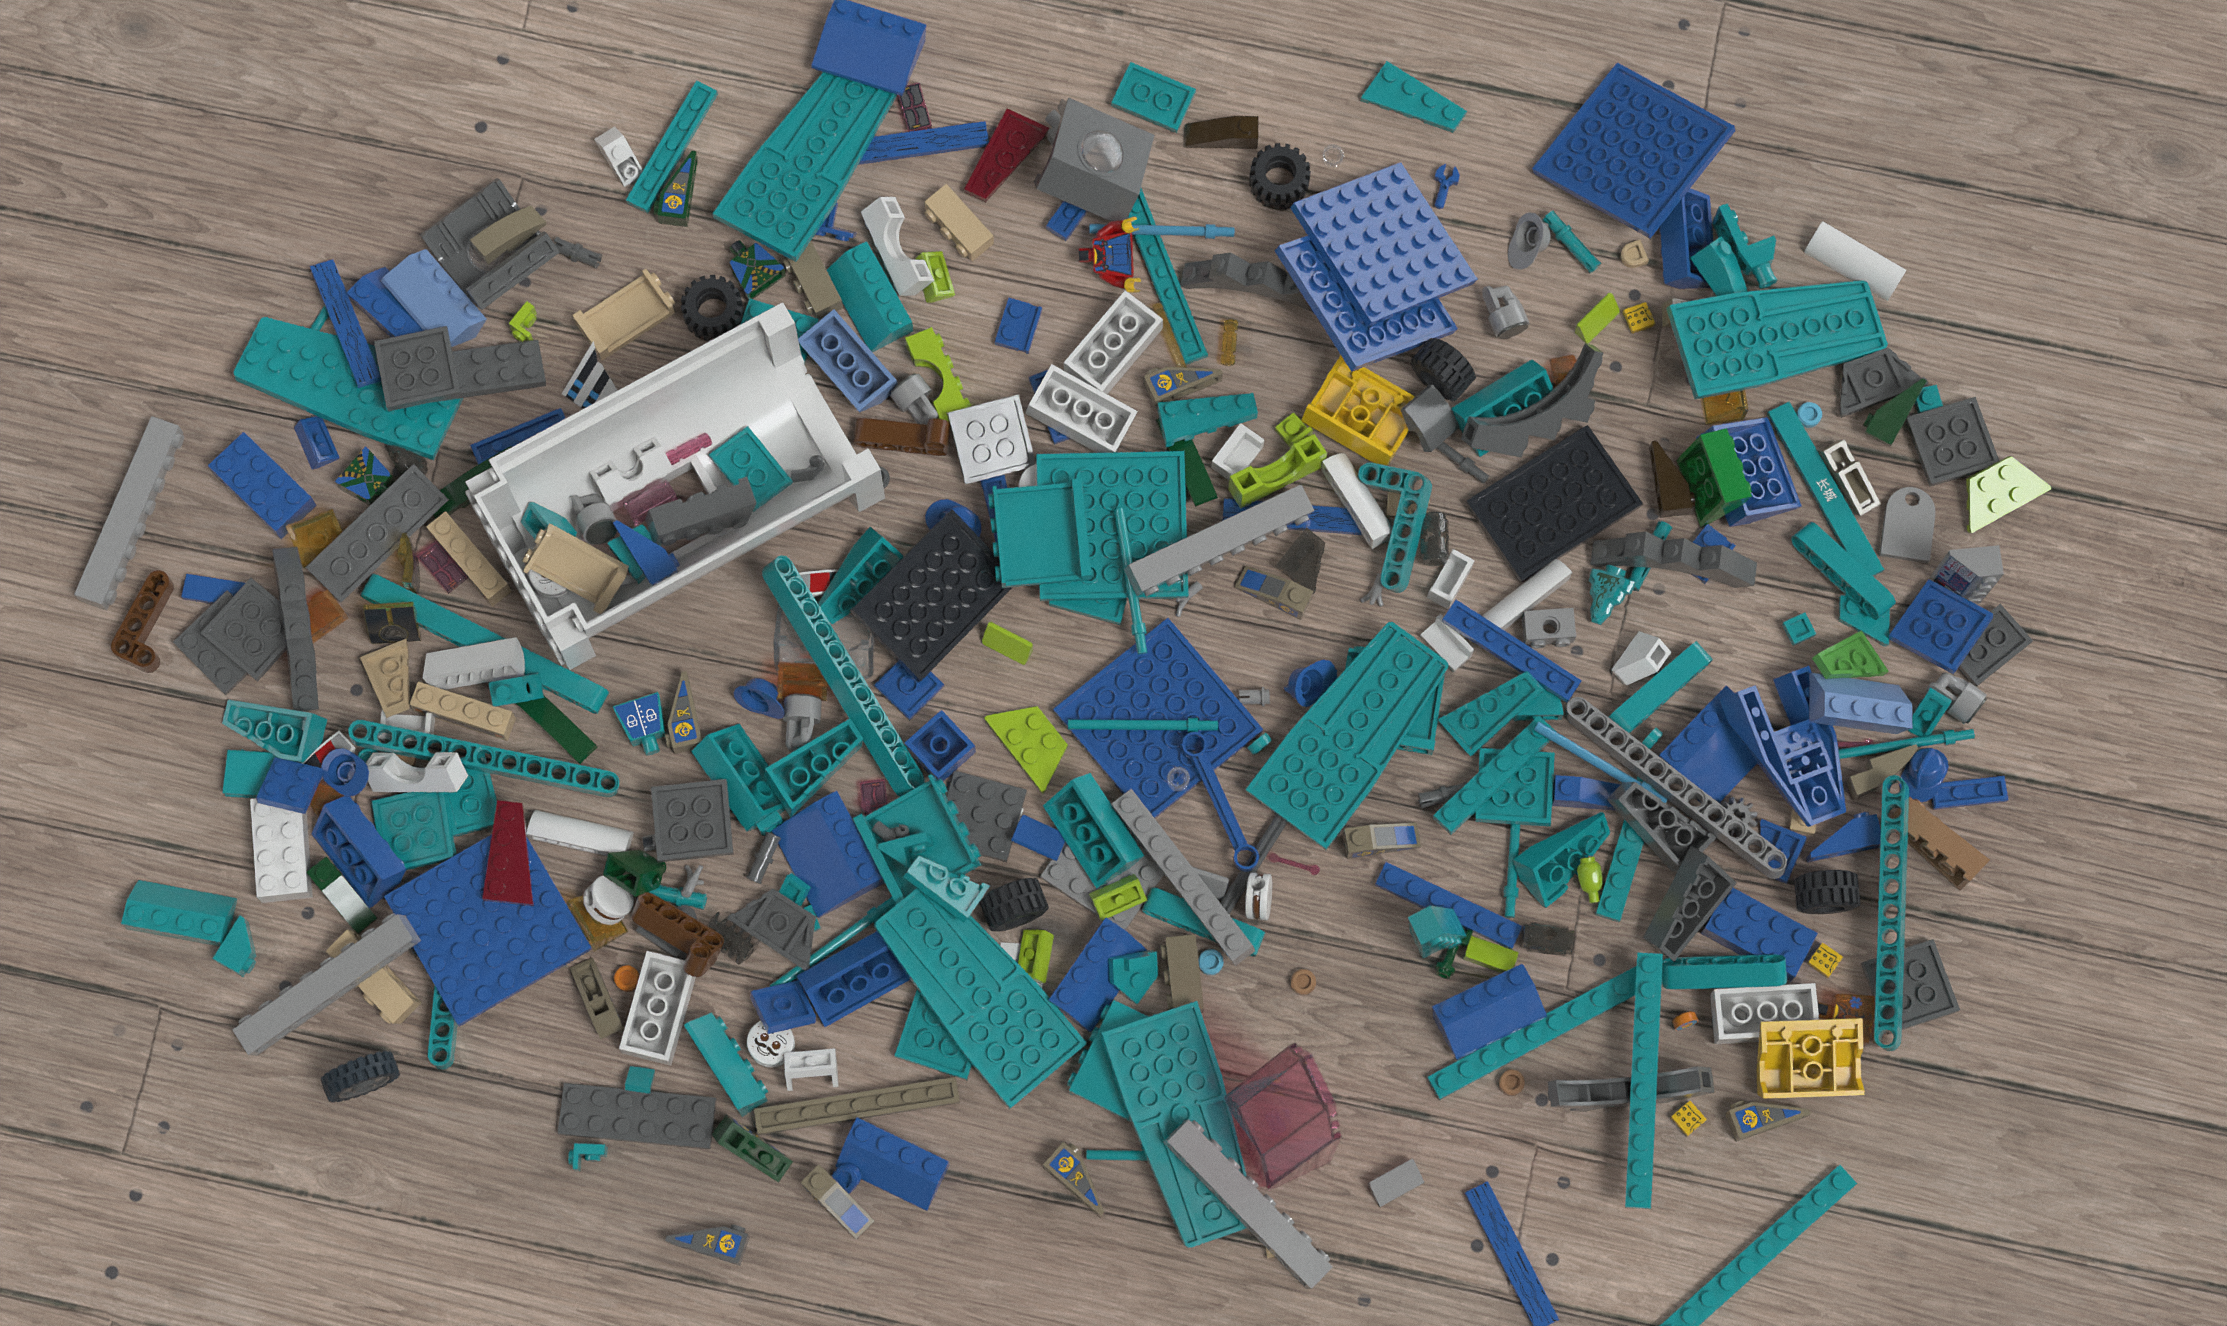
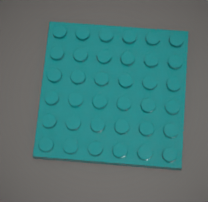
M1184 451L1036 454L1037 485L1071 483L1072 479L1082 478L1091 566V580L1039 585L1040 601L1129 599L1114 509L1124 508L1133 563L1187 538ZM1188 573L1179 576L1181 579L1179 582L1170 586L1164 583L1158 586L1159 591L1147 597L1143 593L1138 598H1188Z

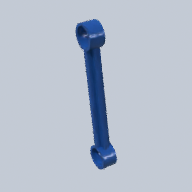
M1190 732L1183 738L1182 752L1189 759H1193L1235 851L1233 857L1234 865L1240 871H1251L1258 864L1259 853L1254 846L1247 843L1206 754V738L1199 732ZM1188 739H1200L1204 744L1203 749L1197 754L1188 752L1185 746ZM1241 850H1249L1255 855V861L1252 865L1245 867L1238 863L1237 855Z

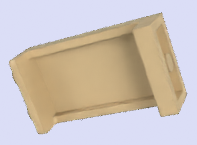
M647 269L642 270L643 275L589 311L583 314L580 310L572 315L575 324L590 345L594 341L596 353L602 361L675 314L672 306L675 302L668 291L663 293L659 287L662 284L654 272L650 274Z
M550 523L545 531L540 529L534 540L536 546L533 550L529 548L522 559V562L525 563L523 572L528 574L531 569L594 603L593 611L599 614L604 613L626 578L629 566Z

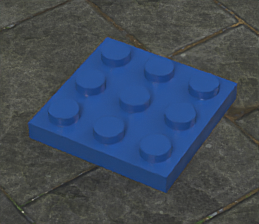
M1928 579L1889 634V640L1954 675L1993 619V613Z

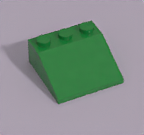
M1727 428L1701 434L1676 460L1681 475L1689 484L1690 492L1694 493L1695 506L1693 508L1700 527H1705L1707 524L1742 506L1752 497L1751 485L1745 479L1742 461L1737 457L1734 449V440L1729 435Z

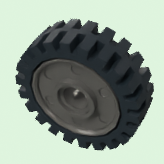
M390 1051L376 1052L373 1055L368 1054L365 1057H359L354 1061L350 1060L346 1064H341L337 1068H333L325 1073L320 1080L328 1101L334 1103L358 1098L360 1095H366L371 1091L378 1090L380 1087H385L397 1079L400 1073L393 1054Z

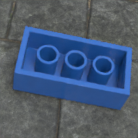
M245 432L237 437L208 465L212 473L280 539L288 534L317 506L312 497Z
M1732 888L1712 913L1701 932L1702 935L1739 955H1783L1786 958L1787 981L1789 982L1796 977L1818 934L1735 888Z

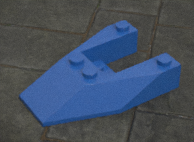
M1809 666L1773 679L1791 726L1781 730L1773 731L1756 685L1719 699L1728 723L1773 786L1807 827L1846 812L1837 735L1833 725L1809 722L1810 673H1812Z

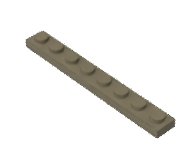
M956 1077L757 1108L754 1109L757 1133L758 1135L852 1121L856 1120L857 1117L864 1119L958 1104L960 1100Z

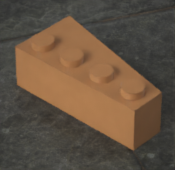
M1909 796L1908 844L1959 891L1962 890L1990 859L1945 825L1939 818L1927 811L1919 800H1913ZM1898 808L1890 818L1895 819L1899 817L1901 809Z

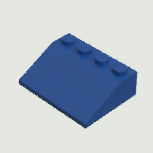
M834 0L828 13L811 68L903 96L925 44L927 24L849 0Z
M1768 417L1715 425L1702 433L1705 434L1727 428L1729 435L1734 440V449L1737 457L1742 461L1745 479L1751 485L1752 497L1745 504L1725 515L1729 527L1753 523L1798 509L1802 506Z
M1727 685L1659 755L1661 759L1718 803L1757 764L1728 723L1719 700L1734 693Z
M837 791L814 802L772 830L774 835L781 838L778 844L795 876L811 886L806 897L817 918L885 884L862 836Z

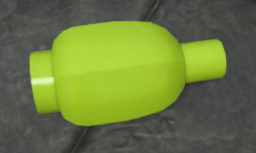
M1595 856L1580 858L1577 871L1581 888L1588 893L1589 903L1599 902L1598 891L1602 887L1601 866L1595 861Z

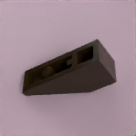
M1229 116L1186 123L1185 148L1257 149L1259 116Z
M1652 441L1649 446L1659 516L1663 518L1689 515L1692 506H1695L1694 493L1690 492L1689 484L1658 441Z

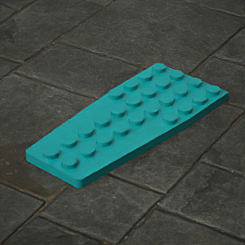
M823 72L750 159L713 212V218L797 262L836 205L896 99L897 94Z
M1864 280L1738 292L1672 304L1666 308L1694 400L1762 387L1855 360L1885 349L1888 346L1869 284Z
M268 317L260 319L233 372L237 382L364 437L431 460L435 459L464 399L430 402L388 411L382 381L361 388L357 387L337 335ZM368 344L380 373L375 345Z
M1388 622L1290 730L1246 788V792L1316 844L1327 850L1375 786L1448 670V662L1397 624Z
M916 888L875 922L874 927L955 1044L1008 1109H1011L1087 1044L1058 1007L1049 1002L1050 998L1043 989L971 915L963 923L920 889Z
M1195 1001L1100 1033L1125 1109L1183 1245L1187 1248H1192L1247 1229L1163 1143L1183 1121L1190 1120L1192 1122L1195 1120L1204 1129L1202 1134L1209 1141L1214 1139L1222 1147L1220 1152L1227 1159L1229 1157L1234 1159L1241 1167L1239 1171L1244 1177L1247 1176L1222 1073L1198 1002Z

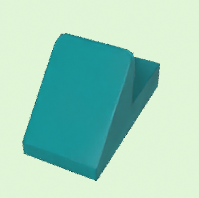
M1930 687L1912 714V729L1908 731L1918 737L1929 736L1952 700Z
M922 832L878 844V849L909 869L912 865L910 852L913 854L923 853L927 851L928 847L934 846L932 836L927 832Z

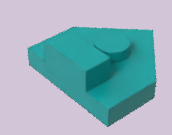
M1155 950L1108 958L1110 983L1137 1005L1158 977L1157 951Z

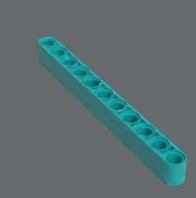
M784 555L776 557L762 569L763 579L847 716L852 720L864 738L863 742L897 796L901 797L924 784L925 778L793 562Z
M376 574L370 576L360 594L366 601L386 609L390 613H392L391 608L413 607L416 626L459 647L506 639ZM522 647L525 661L524 675L540 673L543 689L594 714L599 713L610 693L606 688Z
M365 720L354 721L348 729L351 742L359 747L430 761L435 754L430 753L428 748L431 744L438 743L442 746L440 752H454L458 748L464 749L467 754L460 760L466 769L602 797H612L619 790L618 776L614 772ZM358 728L367 730V735L362 739L353 736L354 731ZM383 733L392 735V740L387 744L378 741L379 736ZM408 738H413L417 741V745L412 749H407L403 746L404 741ZM483 753H487L492 759L488 764H481L477 760L478 757ZM511 758L517 764L513 769H505L502 766L503 761ZM530 764H538L541 767V771L538 774L532 775L527 771V768ZM555 769H562L566 775L563 779L557 780L552 777V772ZM580 774H587L591 780L588 784L581 785L576 779ZM605 779H611L615 782V787L611 790H606L601 786V783Z
M1897 775L1887 777L1882 786L1874 1027L1875 1042L1882 1049L1889 1052L1898 1049L1902 1039L1909 787ZM1895 783H1901L1902 788L1900 792L1891 794V786ZM1894 808H1900L1901 813L1899 817L1891 819L1889 817L1890 811ZM1892 833H1900L1898 842L1889 843L1888 839ZM1891 858H1899L1897 867L1888 868V861ZM1892 882H1897L1898 890L1895 893H1888L1887 886ZM1891 907H1897V915L1891 919L1887 918V910ZM1890 932H1896L1897 938L1895 942L1891 944L1886 943V935ZM1895 957V966L1891 969H1886L1884 965L1886 959ZM1888 982L1895 983V990L1891 994L1884 993V986ZM1888 1007H1893V1017L1884 1019L1883 1011ZM1888 1032L1893 1033L1894 1039L1892 1043L1888 1045L1883 1044L1882 1037Z

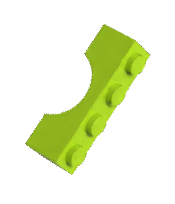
M931 327L906 337V347L915 367L929 368L935 371L942 379L943 389L939 397L933 402V407L938 413V419L949 422L947 412L970 407L971 404L967 397L964 399L960 390H963V386L959 377H954L951 369L954 366L950 356L944 355L941 349L944 347V343L940 334H935Z
M1313 434L1293 444L1284 456L1272 464L1261 468L1249 466L1231 475L1228 490L1239 507L1243 508L1322 468V461L1326 459L1327 452L1316 435Z

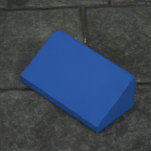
M315 416L298 421L294 429L312 470L339 460L340 457L323 418Z
M1026 815L1021 816L1011 841L1054 861L1058 860L1065 843V839L1059 830Z

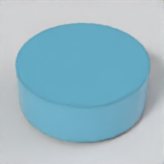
M1807 402L1799 407L1797 416L1804 427L1812 428L1820 422L1822 410L1817 404Z
M1214 949L1203 951L1198 959L1199 969L1202 973L1209 976L1218 974L1223 967V957Z

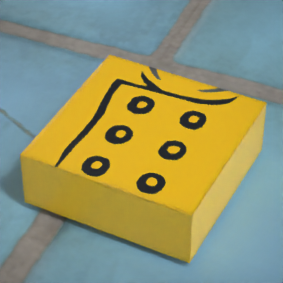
M1647 302L1623 310L1624 317L1632 334L1655 325Z
M1822 942L1807 964L1826 978H1829L1843 956Z
M1691 1101L1670 1117L1686 1137L1707 1120Z

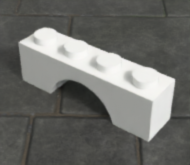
M879 197L861 211L865 225L873 237L874 245L879 250L884 266L889 272L894 288L899 296H915L931 284L934 279L925 260L910 259L904 254L900 246L899 231L905 217L896 198Z
M436 752L426 768L413 767L403 762L395 753H373L366 762L369 769L368 782L373 792L451 793L457 792L468 777L457 752Z

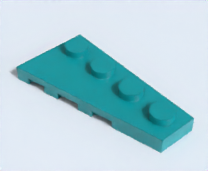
M1386 61L1360 100L1367 104L1378 105L1381 109L1387 111L1393 110L1402 113L1403 116L1411 119L1413 117L1422 120L1425 124L1451 133L1455 132L1467 114L1465 109Z
M1254 393L1158 402L1157 405L1165 447L1174 445L1176 441L1183 439L1188 441L1194 439L1195 435L1204 432L1210 434L1216 432L1217 428L1223 426L1232 427L1256 419L1258 416Z
M1526 671L1451 713L1444 715L1438 721L1468 755L1473 756L1545 689L1529 671Z

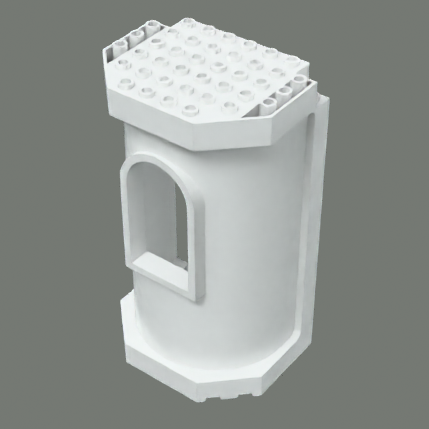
M783 302L489 459L492 468L466 481L469 490L465 491L476 515L483 524L502 563L561 666L566 664L568 669L571 670L595 657V652L589 641V638L840 501L848 498L858 512H861L885 499L881 469L870 450L866 449L856 455L811 375L806 374L807 369L801 355L795 322ZM747 426L750 427L790 478L792 470L809 467V459L812 456H821L822 462L825 463L824 470L813 480L794 482L755 512H752L745 526L738 529L726 528L712 535L707 533L672 552L680 564L677 567L678 572L652 587L646 578L638 585L631 575H627L602 614L593 611L594 603L572 591L559 598H547L540 595L532 586L529 572L528 574L523 572L525 563L522 562V559L529 548L533 550L536 546L534 538L521 523L529 503L535 502L565 517L577 531L576 538L584 542L585 539L576 523L577 515L572 505V496L578 495L579 498L597 494L606 503L590 471L612 460L619 471L626 472L633 469L637 463V455L633 448L653 437H656L661 444L673 470L668 472L665 477L649 482L643 489L625 495L621 501L610 503L609 506L612 512L691 469L695 471L707 494H711L717 490V486L726 483L728 488L732 487L730 482L710 459L709 454Z

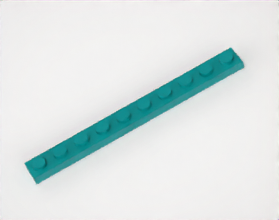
M1637 952L1625 1208L1651 1210L1663 954Z
M1637 966L1548 1012L1547 1017L1497 1040L1428 1076L1427 1080L1437 1098L1441 1100L1631 999L1635 996Z
M1838 1165L1660 1326H1699L1858 1183L1841 1165Z

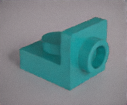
M574 1143V1150L569 1151V1165H573L574 1171L580 1172L582 1157H585V1161L599 1162L600 1157L607 1158L608 1147L604 1144Z

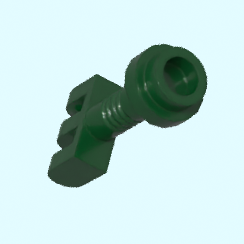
M1468 929L1466 932L1467 936L1460 939L1462 944L1452 949H1447L1443 962L1436 963L1437 976L1443 979H1450V976L1454 975L1455 968L1452 967L1459 946L1467 948L1473 933L1472 930Z

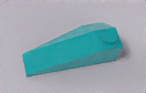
M869 527L853 545L818 603L832 625L850 614V610L903 557L894 546L872 527Z
M228 700L222 724L273 753V755L280 759L304 763L322 744L328 719L309 712Z

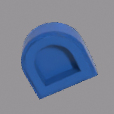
M852 1163L842 1164L831 1175L848 1194L853 1192L861 1181L860 1170Z

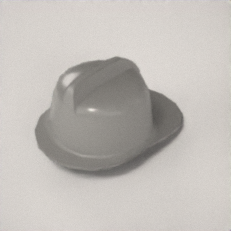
M1528 212L1519 219L1510 242L1508 260L1515 269L1523 270L1528 268L1534 262L1537 254L1544 251L1549 245L1551 237L1549 226L1547 223L1542 222L1541 218L1535 213Z

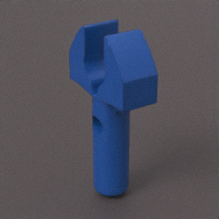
M1446 164L1436 170L1434 180L1440 183L1435 201L1437 209L1444 208L1449 187L1458 185L1460 175L1455 166L1452 176L1448 180L1445 179L1444 175Z

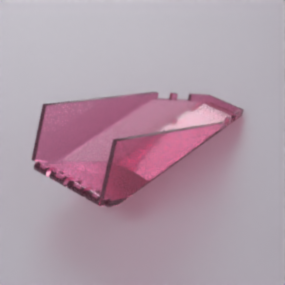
M1296 1043L1287 1046L1224 1097L1232 1114L1235 1127L1267 1191L1282 1186L1332 1161L1342 1139L1340 1132L1333 1134V1130L1340 1127L1337 1120L1331 1122V1118L1338 1115L1336 1104L1312 1054L1307 1050H1303L1301 1046H1297Z

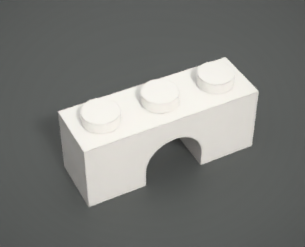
M656 437L633 448L637 455V463L633 469L626 472L619 471L612 460L590 471L595 484L608 505L621 501L625 495L643 489L649 482L661 479L673 470Z

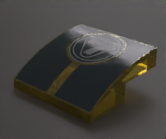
M402 533L397 557L404 568L402 583L405 589L419 595V560L407 533Z
M414 602L363 605L371 644L396 643L407 639L408 642L421 641V631L417 622V611Z

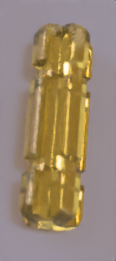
M1228 319L1224 321L1223 330L1226 333H1223L1222 353L1224 354H1221V364L1233 366L1236 357L1233 353H1236L1237 333L1235 331H1238V321Z

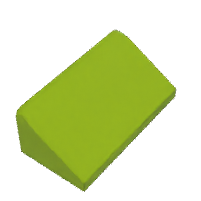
M922 252L917 256L915 260H925L934 279L931 284L923 289L926 302L932 303L954 297L955 292L943 252Z
M1608 293L1577 323L1575 334L1585 343H1590L1619 314L1620 310L1612 293Z
M992 622L988 623L982 644L1025 665L1033 652V644Z
M1135 874L1089 894L1101 921L1147 901L1140 881Z
M1024 929L1018 964L1035 982L1046 983L1054 935L1046 930Z
M1471 936L1463 960L1503 973L1515 967L1519 952Z

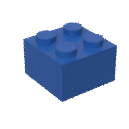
M942 710L905 742L909 753L929 775L932 774L936 779L941 778L942 781L947 779L976 753L975 745Z

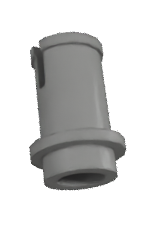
M1264 687L1257 690L1239 689L1240 697L1250 696V698H1239L1242 705L1262 704V707H1265V704H1270L1269 689H1264Z

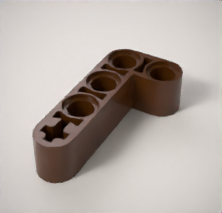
M857 418L855 421L853 445L870 449L945 456L948 453L950 423L943 419H929L927 425Z
M155 570L148 575L111 643V650L120 661L145 673H153L160 666V658L157 653L144 643L174 590V583L164 571ZM163 581L165 582L163 586H162V585L156 586V584H157L158 582H159V583H163ZM148 601L154 602L151 609L143 610L145 603ZM142 623L140 630L137 632L131 631L134 624ZM129 644V650L121 654L119 652L120 648L123 645ZM152 655L149 663L141 664L144 656Z
M646 892L638 896L631 914L632 920L686 953L687 957L683 964V969L688 975L693 977L703 976L713 966L719 956L724 943L722 935L652 893Z

